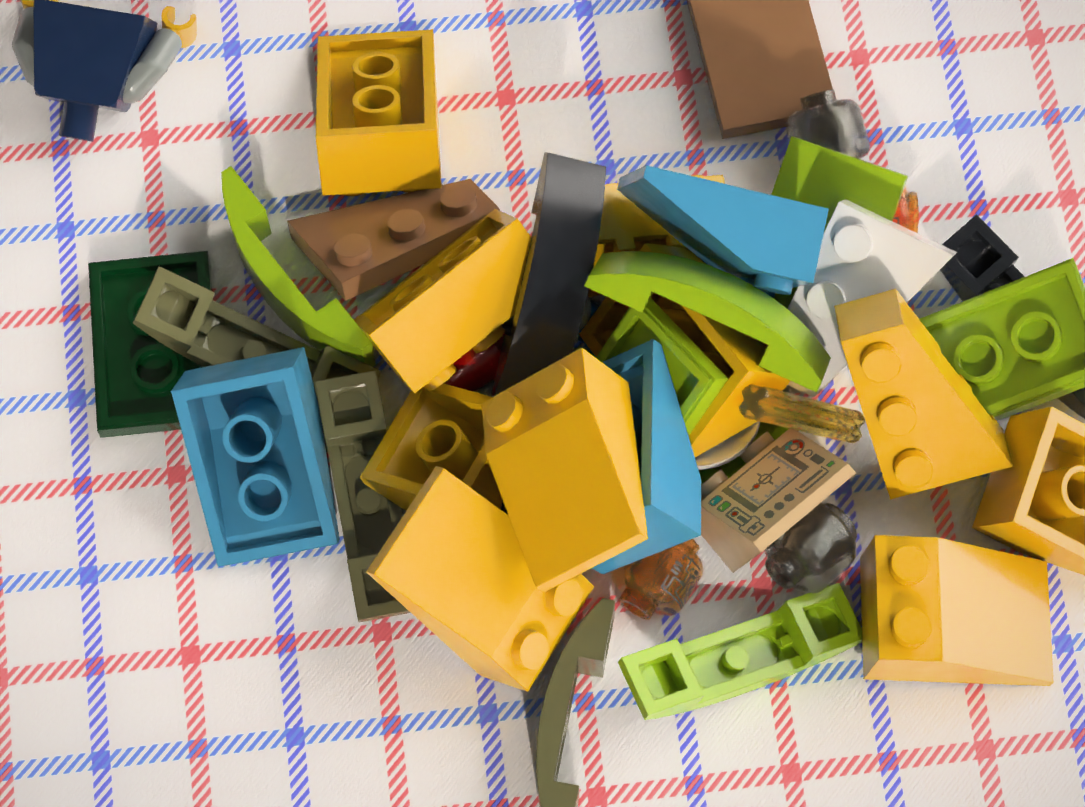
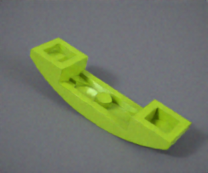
M232 166L222 171L223 199L237 251L254 286L266 303L291 330L314 348L321 351L327 345L372 367L376 366L372 342L338 299H333L316 311L262 244L261 241L272 234L266 209Z
M644 251L602 253L584 285L641 313L654 292L767 344L759 364L760 367L816 393L823 381L831 359L813 333L793 313L771 296L730 273L691 259Z
M836 583L786 600L777 611L681 644L676 638L621 657L618 664L644 720L657 719L731 699L812 667L862 643V628L840 583Z

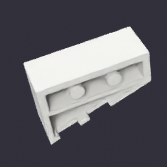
M839 201L823 234L814 282L798 286L788 307V310L820 341L831 359L817 393L792 381L788 385L815 397L847 365L840 341L835 305L895 288L906 303H908L957 252L851 201Z

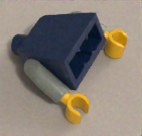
M20 0L24 10H22L12 40V48L25 80L34 87L35 95L48 100L64 102L59 136L94 142L99 108L128 112L132 103L141 101L168 71L181 48L192 45L196 40L197 17L195 14H192L187 23L175 25V7L166 6L162 10L161 15L162 29L156 31L158 23L142 15L58 2V0Z

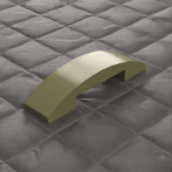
M158 267L133 321V324L145 333L202 367L304 347L315 392V381L376 370L378 380L381 370L326 345L320 351L213 301L215 292L162 267Z
M376 370L315 381L358 622L411 613L366 573L403 517L401 507L365 485L360 479L365 467L387 432Z
M602 598L585 616L564 647L552 673L540 714L537 734L536 771L539 807H578L579 785L558 782L557 779L578 673L603 678L615 618V600Z

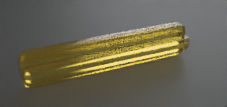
M751 384L742 391L744 401L738 407L744 418L852 444L859 441L862 437L860 428L865 423V419L860 411L765 386L761 387Z

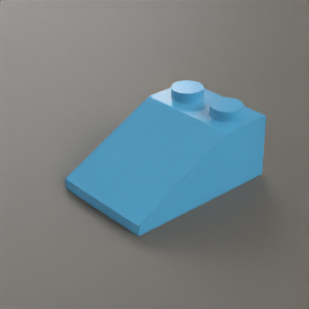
M648 165L619 178L617 188L619 192L707 265L730 273L752 284L772 298L775 297V293L790 295L792 288L814 282L828 208Z
M654 339L602 362L629 382L648 535L647 540L592 567V569L602 575L701 536V477L662 345Z
M302 347L185 371L171 393L218 567L338 544L340 538L320 409L305 348Z

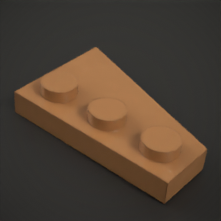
M471 179L444 184L442 188L418 190L287 220L291 239L342 298L347 301L427 263L494 209L500 211V208Z

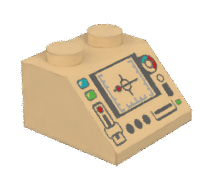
M792 427L776 440L766 431L740 455L746 465L734 475L728 478L723 470L720 469L701 485V535L731 572L734 573L763 552L854 476L856 472L846 461Z

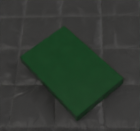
M208 251L88 263L96 422L100 438L181 430L171 391L185 371L202 368V366L160 343L134 325L133 321L158 267H162L213 291L211 261Z

